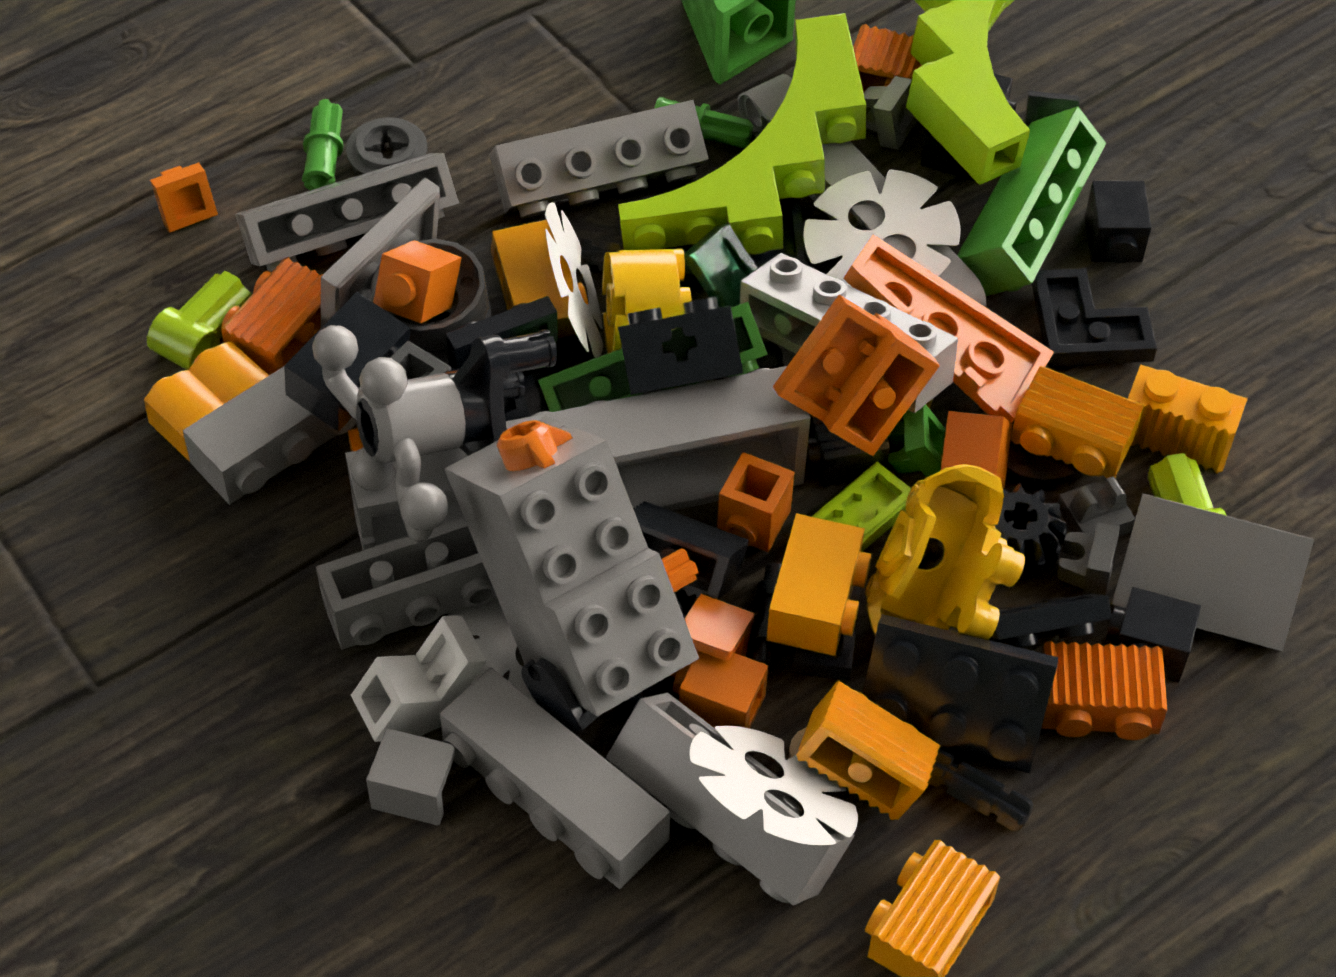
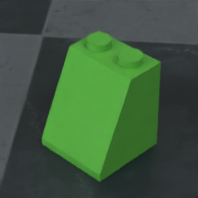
M681 0L711 75L719 85L793 40L796 0Z

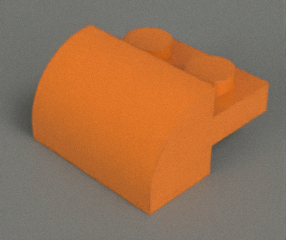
M838 295L775 382L773 388L778 396L823 421L830 432L874 456L940 367V364L925 348L896 325L878 313L872 315L843 296Z

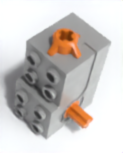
M544 416L539 420L522 422L507 429L501 434L498 441L444 468L524 664L530 659H533L536 663L540 658L551 662L560 671L581 707L595 716H599L699 659L674 593L697 580L695 575L699 573L695 562L689 559L687 551L683 548L662 559L658 552L648 548L606 439L576 427L568 429L566 423Z

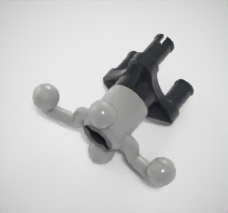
M330 325L319 331L312 345L314 359L322 366V375L326 386L349 414L357 420L358 432L363 448L356 452L351 461L352 479L365 490L379 491L389 486L395 477L396 496L408 536L417 542L425 541L430 537L433 529L441 525L449 509L446 495L438 487L430 483H419L421 470L420 456L460 448L469 456L498 441L501 434L507 430L504 400L520 399L524 396L525 386L514 385L515 382L524 381L522 372L543 367L550 368L555 366L557 361L555 340L553 336H550L549 330L544 329L536 333L502 339L499 335L495 334L476 338L473 341L470 355L461 368L446 371L445 373L407 380L405 369L392 358L378 357L368 362L363 368L359 378L360 387L358 388L345 371V368L352 365L359 351L357 339L351 331L343 326Z

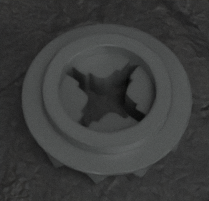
M390 117L378 118L362 124L350 135L346 145L347 160L350 161L355 175L365 174L426 155L428 152L427 140L420 128L404 119ZM384 143H389V148H392L393 157L390 159L383 158L382 149H384Z

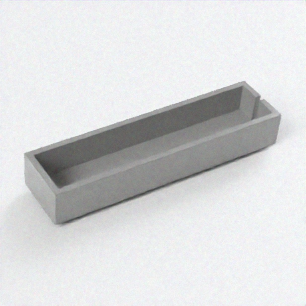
M784 366L774 369L761 368L748 374L718 380L711 379L667 390H654L622 399L594 401L586 406L556 412L543 411L530 417L506 421V427L509 429L519 423L539 420L544 416H548L566 423L568 429L576 427L606 439L632 507L636 508L637 505L639 506L640 503L646 501L673 511L719 501V493L742 452L794 471L793 486L804 484L810 415L778 396L774 390L773 385L787 367ZM460 448L420 456L421 470L419 483L435 485L447 498L449 509L441 524L464 517L444 468L468 456ZM357 451L345 453L362 549L366 550L408 536L396 496L395 477L389 486L379 491L365 490L352 479L350 464Z

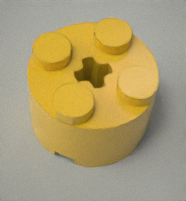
M683 249L618 250L617 252L605 253L602 295H606V312H603V327L607 354L622 348L618 327L629 325L628 313L661 307L662 318L685 314L683 303L691 301V291L689 287H680V281L684 280L685 275Z

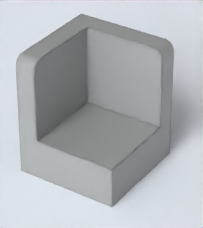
M386 728L366 779L371 809L440 825L444 814L441 793L455 757L454 746L449 743Z

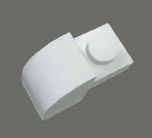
M461 615L442 616L416 655L376 657L351 694V697L375 742L382 741L386 728L421 736L441 727L440 713L470 686L487 660Z

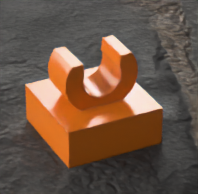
M199 162L184 168L179 165L160 172L161 176L150 180L163 223L169 232L218 215L206 172Z

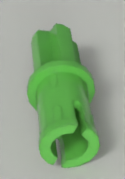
M659 97L654 109L680 102ZM703 103L701 107L695 106L704 139L746 148L749 145L753 135V124L750 120L711 111L710 105Z
M329 99L320 100L318 106L313 108L310 133L303 140V149L307 155L302 182H304V186L309 190L336 182L337 158L341 156L344 148L343 141L340 138L343 111L339 104L331 103Z

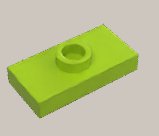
M876 462L811 517L865 528L862 545L863 552L895 524L901 509L905 511L906 500L911 488L879 462Z

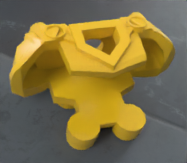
M962 464L944 468L926 477L924 480H918L913 485L906 500L905 511L901 509L875 565L877 571L871 576L865 590V597L868 603L866 604V609L875 636L881 614L949 630L950 626L958 629V633L986 640L993 635L1000 613L997 607L989 605L990 597L997 584L1007 587L1015 585L1021 576L1025 563L1024 555L1015 551L1014 548L1007 546L1006 539L1001 538V532L995 528V525L999 522L1004 499L1000 477L979 466ZM929 538L941 541L944 547V556L939 565L927 570L918 568Z

